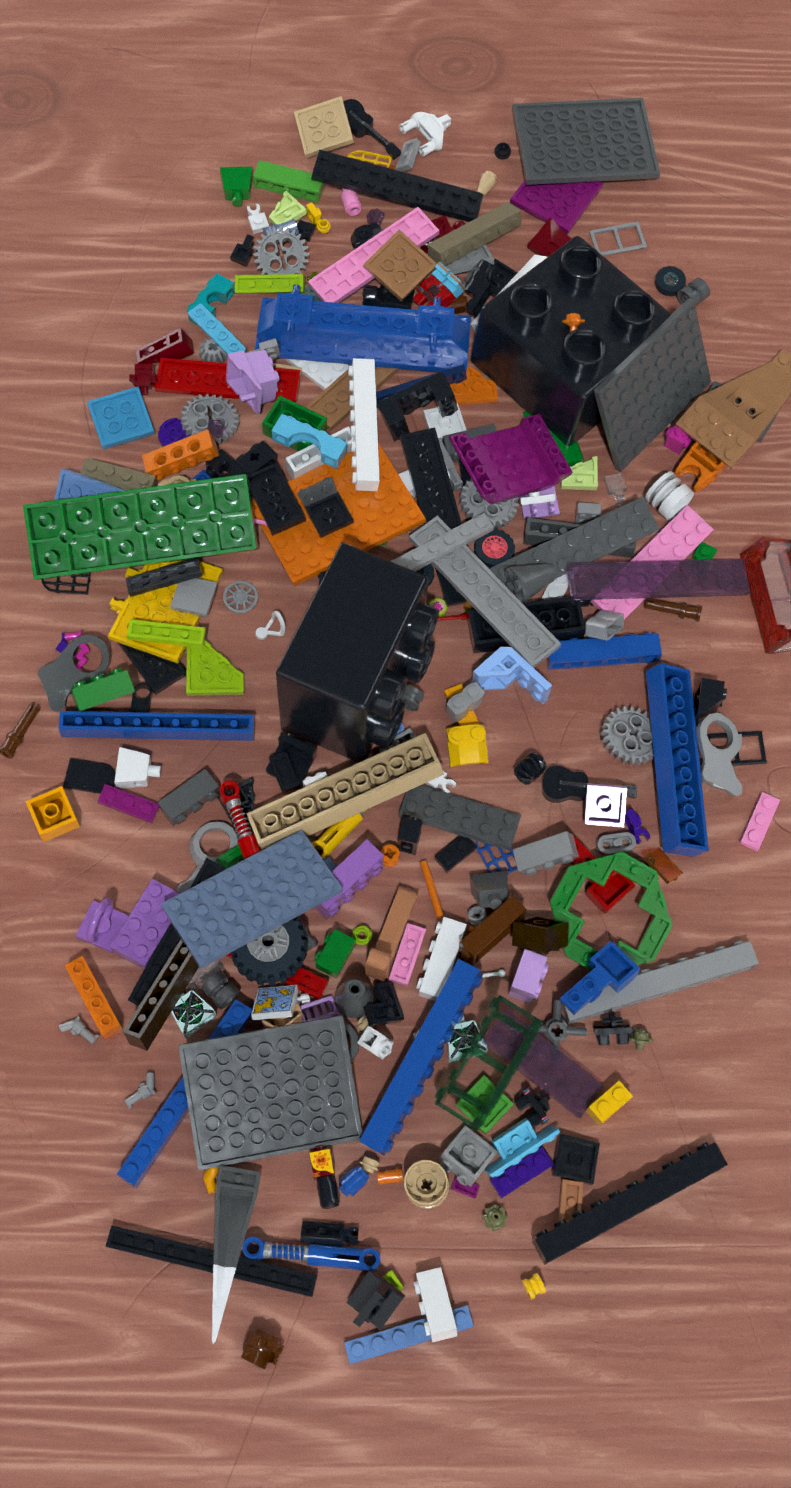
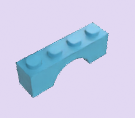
M281 414L272 429V440L284 446L290 447L297 442L314 444L321 453V462L335 469H338L347 453V443L343 439L335 438L323 430L319 431L308 423L299 422L292 416Z

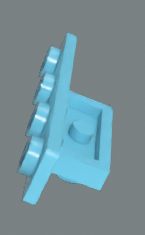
M202 304L197 305L188 312V316L227 355L243 350L246 351V348Z
M524 1118L491 1140L501 1158L484 1169L490 1177L500 1176L506 1168L518 1164L524 1156L536 1152L539 1146L545 1142L554 1140L556 1135L560 1133V1130L551 1124L536 1134L528 1119Z

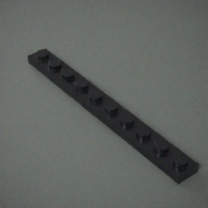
M111 1225L105 1246L107 1248L213 1273L214 1250ZM239 1256L233 1278L313 1297L317 1275Z

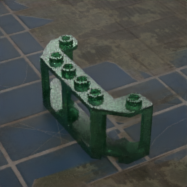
M501 995L498 998L494 997L488 1006L491 1009L490 1016L486 1015L480 1024L482 1027L479 1034L475 1033L469 1042L472 1046L468 1052L464 1051L459 1059V1062H461L457 1070L454 1068L448 1077L450 1083L445 1088L440 1087L435 1095L437 1099L436 1105L477 1131L482 1128L488 1115L490 1116L544 1023L541 1019L533 1016ZM502 1002L531 1018L533 1022L530 1028L526 1029L500 1012ZM494 1019L501 1020L525 1036L508 1066L479 1049V1044ZM473 1056L503 1074L486 1104L461 1090L456 1085ZM454 1093L480 1110L473 1122L443 1104L448 1094Z

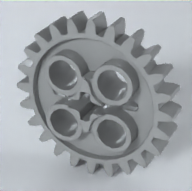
M280 226L279 231L273 227L272 233L268 229L266 230L267 236L261 234L262 241L256 240L259 246H254V250L257 253H253V257L258 258L254 261V264H260L257 267V271L263 270L261 275L302 274L300 270L306 271V267L303 264H309V261L305 259L309 257V253L305 252L309 248L308 246H303L306 243L305 239L300 241L301 234L295 236V229L290 233L289 227L285 231H283L282 226ZM277 240L280 242L282 254L284 255V261L287 267L286 270H284L282 266V261L279 256V251L276 244ZM285 241H290L292 243V246L289 248H285L283 246V243ZM268 246H274L275 251L269 253L266 251V248ZM290 258L297 260L294 265L288 264L287 261ZM277 262L280 264V267L274 270L271 268V264Z
M199 394V399L192 397V402L187 401V406H183L181 424L182 429L186 430V435L191 434V436L209 429L215 441L221 444L222 439L227 442L228 437L233 438V433L237 432L239 415L237 414V409H234V404H229V399L223 401L222 396L216 398V395L209 397V394H206L205 397H202ZM207 407L210 408L212 431H210L209 428V416Z
M470 479V482L466 481L465 486L461 490L462 493L459 497L461 499L460 505L463 506L461 511L467 512L466 518L472 517L473 519L485 513L494 527L497 525L500 529L502 524L506 526L509 521H512L517 513L519 497L491 505L481 497L472 479Z
M624 706L621 710L617 708L614 712H611L604 720L605 723L601 726L603 731L600 735L605 736L602 740L603 743H607L605 749H611L609 755L615 754L616 761L621 758L622 764L629 761L630 766L634 762L639 766L642 762L646 764L654 758L651 719L646 717L647 712L641 714L640 708L634 711L633 706L629 710Z

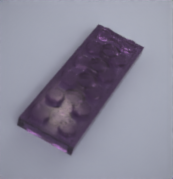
M508 1009L503 1012L482 1041L483 1044L578 1119L582 1117L604 1086Z

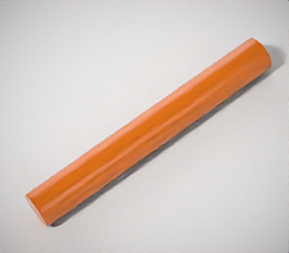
M422 861L420 866L436 918H441L444 914L427 861Z

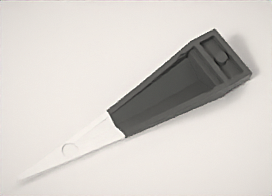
M219 1165L214 1203L213 1344L216 1342L258 1194L261 1174L258 1171Z

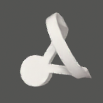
M273 611L267 626L256 630L255 635L259 640L266 639L267 635L284 636L286 627L281 614L278 611ZM276 616L280 622L281 629L279 632L268 631Z

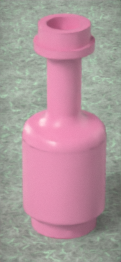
M342 188L343 192L340 195V199L346 213L350 216L358 215L361 212V203L357 193Z

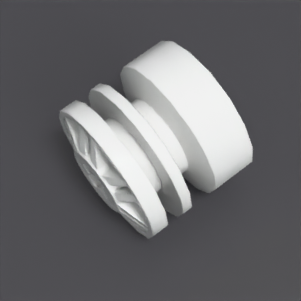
M672 471L661 476L651 486L645 496L649 503L652 502L651 505L653 507L660 506L658 512L666 520H671L679 514L694 496V492L686 484L679 486L681 480Z

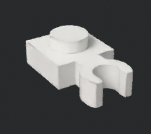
M256 204V210H251L250 206H247L248 221L253 234L263 232V228L269 227L265 213H260L259 204Z
M444 772V775L425 783L434 789L441 787L442 791L450 793V790L446 788L447 785L456 787L454 780L445 779L447 776L446 772Z

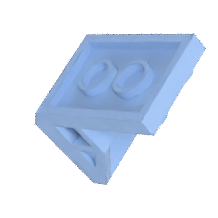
M500 647L473 671L472 683L477 682L483 690L506 689L517 680L521 688H526L531 693L532 698L537 702L540 701L542 704L548 701L552 685L512 647Z

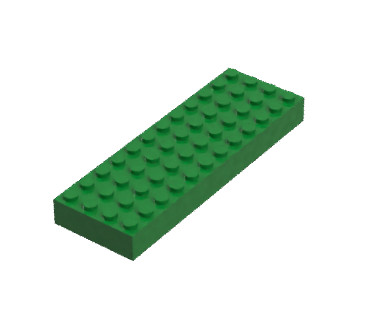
M247 474L23 505L34 580L258 550Z

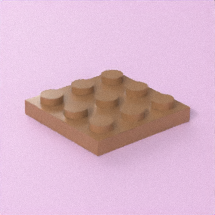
M399 229L364 263L363 267L402 302L436 269L437 263Z

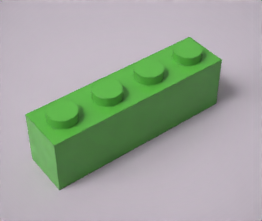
M259 160L253 175L255 188L279 194L287 191L295 198L319 203L324 190V183L311 180L312 173Z

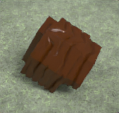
M256 1329L255 1333H250L243 1348L244 1351L241 1358L265 1369L268 1363L276 1365L284 1346L279 1344L280 1339Z

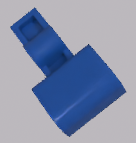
M612 941L590 958L589 966L593 970L560 997V1002L573 1015L587 1003L595 1001L602 993V990L608 985L615 992L619 993L638 975L640 968Z

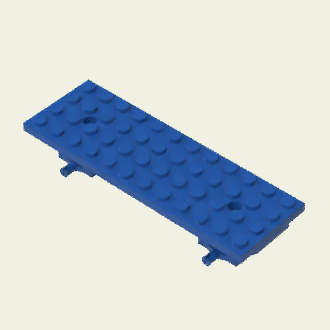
M294 284L292 293H277L276 299H262L255 350L260 349L258 343L276 338L280 355L277 358L351 365L353 358L374 359L375 367L440 372L464 364L467 373L471 316L455 315L454 308L440 306V297H438V302L437 297H435L434 304L431 306L419 305V310L313 301V296L300 294V285L297 284L296 289V284Z

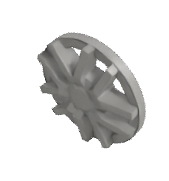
M235 581L226 587L223 593V601L226 608L236 614H246V612L256 607L258 593L251 583ZM237 585H243V587L239 589ZM234 586L236 591L233 592L230 588ZM247 586L250 587V589L246 592L245 588ZM239 605H243L244 609L239 610Z

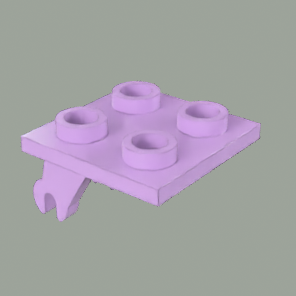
M555 486L539 491L540 495L555 494L553 502L521 505L523 519L560 515ZM529 494L521 496L520 498L529 497Z

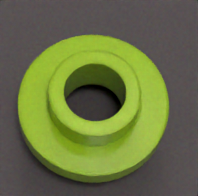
M360 925L353 930L352 938L356 939V944L366 945L371 941L372 932L367 926ZM360 933H364L366 937L364 939H360L358 935Z

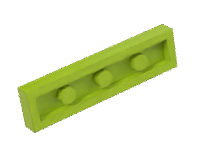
M235 275V294L292 293L294 284H296V289L297 284L300 285L299 293H304L305 275Z
M130 619L127 639L203 648L206 629L204 627Z

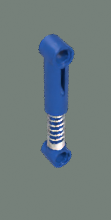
M257 1237L246 1239L242 1246L244 1255L252 1260L270 1259V1257L271 1259L275 1257L277 1260L279 1258L285 1260L286 1258L289 1261L294 1259V1261L300 1260L302 1262L303 1260V1262H307V1265L367 1272L371 1268L376 1270L380 1264V1255L372 1248L363 1249L309 1243V1246L305 1245L304 1247H301V1245L295 1246V1244L293 1246H289V1244L283 1245V1243L278 1245L277 1242L272 1244V1242H266ZM252 1243L259 1245V1251L256 1254L248 1252V1246ZM366 1255H373L376 1263L372 1266L366 1265L364 1263ZM338 1256L356 1257L359 1260L340 1259Z

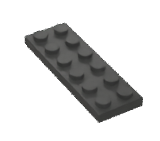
M424 785L406 792L398 816L401 818L416 817L424 825L509 851L511 850L521 817L519 814Z

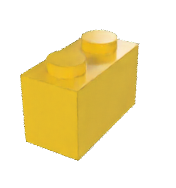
M618 1081L591 1104L586 1112L600 1127L633 1096Z

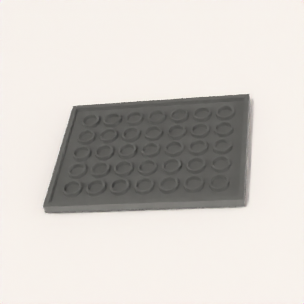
M643 98L517 103L512 105L526 185L652 179L660 177V169Z
M688 298L593 390L615 470L621 472L711 383L695 302L692 299Z
M343 1015L178 1045L198 1170L360 1140L363 1135Z

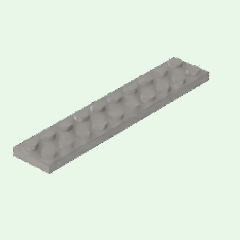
M437 515L411 534L409 540L417 548L451 529ZM466 545L432 562L436 569L533 668L561 647V643Z

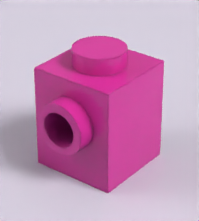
M675 424L673 428L670 427L667 430L664 446L680 455L684 448H688L692 439Z

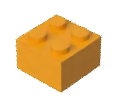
M62 786L25 801L43 843L80 827Z

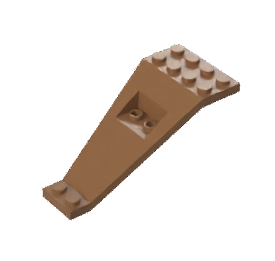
M783 348L771 362L699 396L676 422V426L732 470L758 440L791 396V354ZM740 399L742 402L737 404L735 400ZM754 410L755 414L751 415L749 411Z

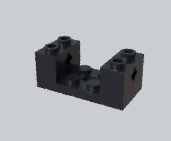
M442 371L377 402L382 419L394 442L400 440V435L410 433L404 415H409L414 410L429 405L432 401H434L442 418L451 416L458 410L454 393Z

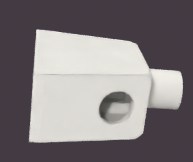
M119 747L114 781L117 789L147 787L149 776H161V766L151 765L150 755Z

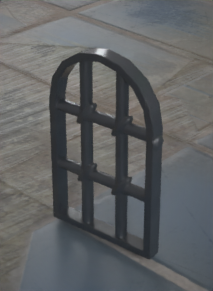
M91 573L88 575L70 576L73 578L72 583L61 582L59 577L57 582L42 580V584L45 589L57 594L88 595ZM76 577L88 578L87 584L75 582ZM45 584L54 585L56 589H50ZM59 585L72 587L71 591L58 590ZM75 586L87 587L86 592L74 591Z

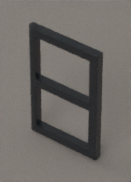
M762 731L738 732V734H742V737L758 736L762 760L740 761L738 751L735 761H731L732 766L767 764ZM726 733L707 734L709 741L710 739L728 738Z

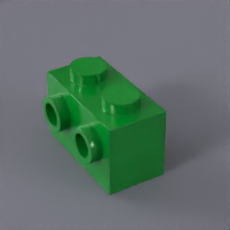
M334 929L332 934L328 933L324 940L326 945L323 951H318L314 961H316V969L337 979L356 945V939Z

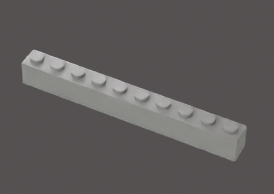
M741 940L733 943L732 947L729 948L721 946L709 954L701 952L695 955L696 958L689 960L688 957L681 958L676 961V964L669 965V963L659 965L658 969L653 971L650 968L642 970L619 993L615 992L608 985L602 990V993L595 1001L587 1003L575 1015L562 1004L567 1025L754 969L759 962L751 941L744 943Z

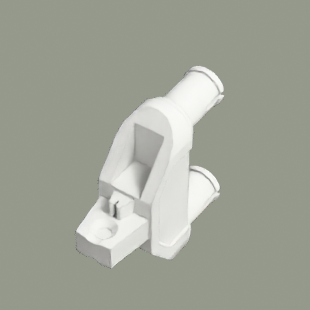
M416 112L409 120L399 124V129L402 134H406L414 128L422 133L428 140V143L420 146L418 150L420 155L422 154V157H425L433 151H440L442 149L443 133L451 125V118L448 114L438 118L434 114Z

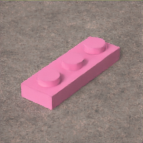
M764 792L761 793L740 841L741 845L758 852L780 799Z
M407 923L389 981L408 987L426 933L425 928Z

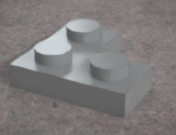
M276 338L258 343L260 349L246 352L266 350L267 355L271 356L272 360L280 355Z

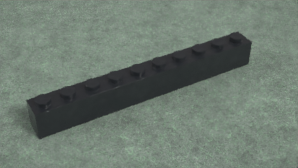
M706 1142L697 1147L698 1152L692 1155L690 1151L679 1157L681 1161L675 1164L670 1161L662 1166L663 1170L656 1174L655 1171H652L643 1176L645 1178L644 1181L638 1183L635 1180L626 1185L627 1190L622 1193L617 1190L608 1195L609 1200L602 1202L600 1199L590 1205V1210L584 1212L581 1209L572 1214L573 1219L566 1222L563 1219L554 1224L555 1229L549 1232L547 1229H544L535 1234L537 1238L532 1243L543 1264H548L727 1166L728 1164L716 1143L714 1142L709 1145Z

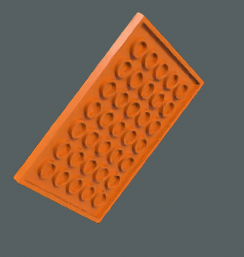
M379 443L380 482L377 491L355 490V483H352V472H355V468L351 467V459L354 456V452L350 451L346 453L338 469L323 464L287 482L305 516V522L273 536L268 526L259 524L293 586L327 571L342 542L368 551L426 523L425 516ZM332 477L336 490L351 514L354 523L320 538L297 493L300 492V489L303 490L324 480V478ZM252 498L254 517L264 520L254 498Z

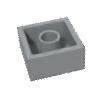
M578 502L575 523L583 525L600 517L601 504Z

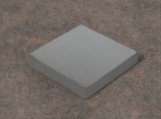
M198 578L178 583L170 605L171 610L207 617L217 589V583Z

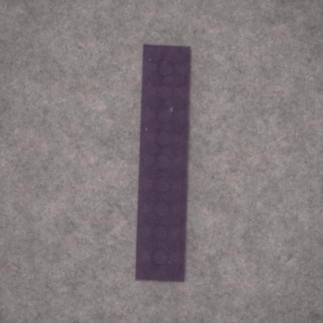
M744 559L568 563L566 566L571 600L743 596L750 593Z

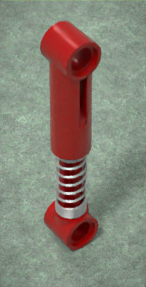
M231 780L223 782L220 786V800L226 805L228 812L231 813L230 817L233 818V826L236 827L235 831L238 832L237 843L245 860L260 852L261 848L256 836L250 832L251 828L248 827L247 818L244 817L245 813H243V808H241L242 803L240 801L238 784ZM226 790H232L234 791V794L228 796L224 792Z

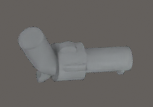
M79 1016L75 1020L59 1025L61 1032L72 1029L71 1033L73 1035H82L91 1044H94L99 1035H93L86 1029L87 1026L80 1021Z
M146 1073V1085L141 1083L139 1085L140 1088L137 1089L138 1091L124 1100L129 1109H132V1105L140 1099L156 1095L153 1090L154 1073Z

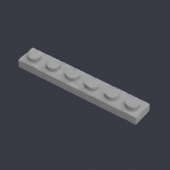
M485 513L391 562L417 571L492 532L494 526Z

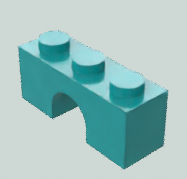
M216 273L213 278L208 280L204 290L198 293L194 303L188 306L187 312L202 304L216 318L215 307L210 304L212 302H221L226 305L235 293L234 282ZM188 316L189 321H191L192 323L196 324V323Z

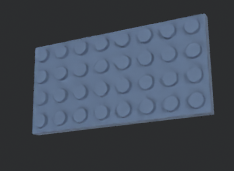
M300 830L165 901L161 906L194 960L202 969L340 894L343 890L304 832Z

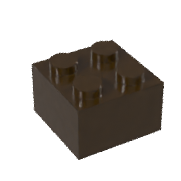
M536 915L514 921L512 946L520 947L522 951L524 949L534 950L540 955H547L550 951H559L560 948L568 946L569 922Z

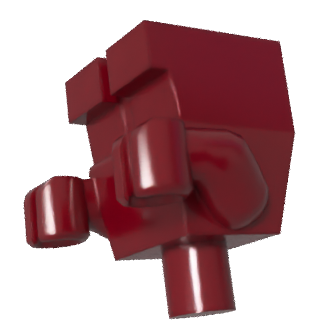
M135 364V374H129V381L135 387L141 389V395H148V389H152L157 382V374H155L153 364Z

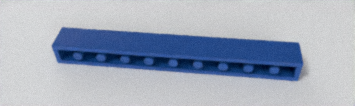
M60 711L59 732L62 737L254 741V715Z
M458 959L359 1142L383 1156L391 1151L396 1134H400L404 1127L403 1121L405 1117L412 1113L416 1097H420L424 1090V1082L432 1076L436 1060L439 1061L444 1053L443 1047L446 1042H450L456 1023L459 1024L464 1016L463 1010L471 1004L475 988H479L483 981V973L480 969Z
M235 999L209 1039L242 1033L252 1019V1009ZM183 1077L117 1173L121 1179L136 1189L189 1112Z

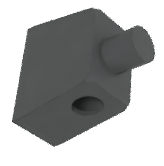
M507 871L470 875L471 894L481 908L491 907L492 909H497L508 900Z

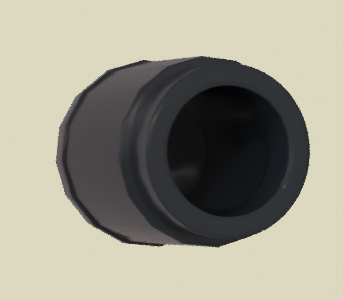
M329 1175L316 1179L319 1202L322 1209H331L339 1206L340 1198L333 1176Z

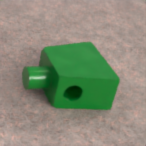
M252 166L220 167L225 199L232 200L234 206H241L242 200L250 199L253 183Z

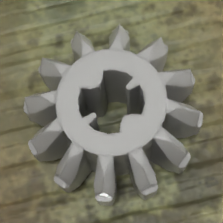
M211 338L210 340L204 339V343H200L199 356L201 361L224 363V360H227L228 355Z

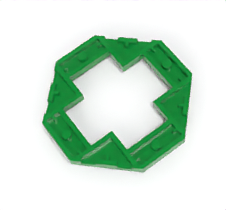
M624 852L569 866L549 901L554 919L569 922L568 946L563 947L565 957L590 971L593 969L589 966V960L599 951L576 939L585 921L568 912L585 878L603 887L613 870L646 889L637 907L654 917L637 949L635 950L621 941H618L616 944L636 965L655 960L673 926L667 911L663 891H661L657 871Z

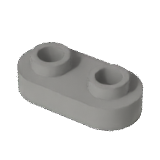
M628 832L604 835L597 842V850L604 856L619 852L629 853L634 849L636 839ZM626 841L628 846H623L622 842ZM607 844L610 848L605 849L603 845Z

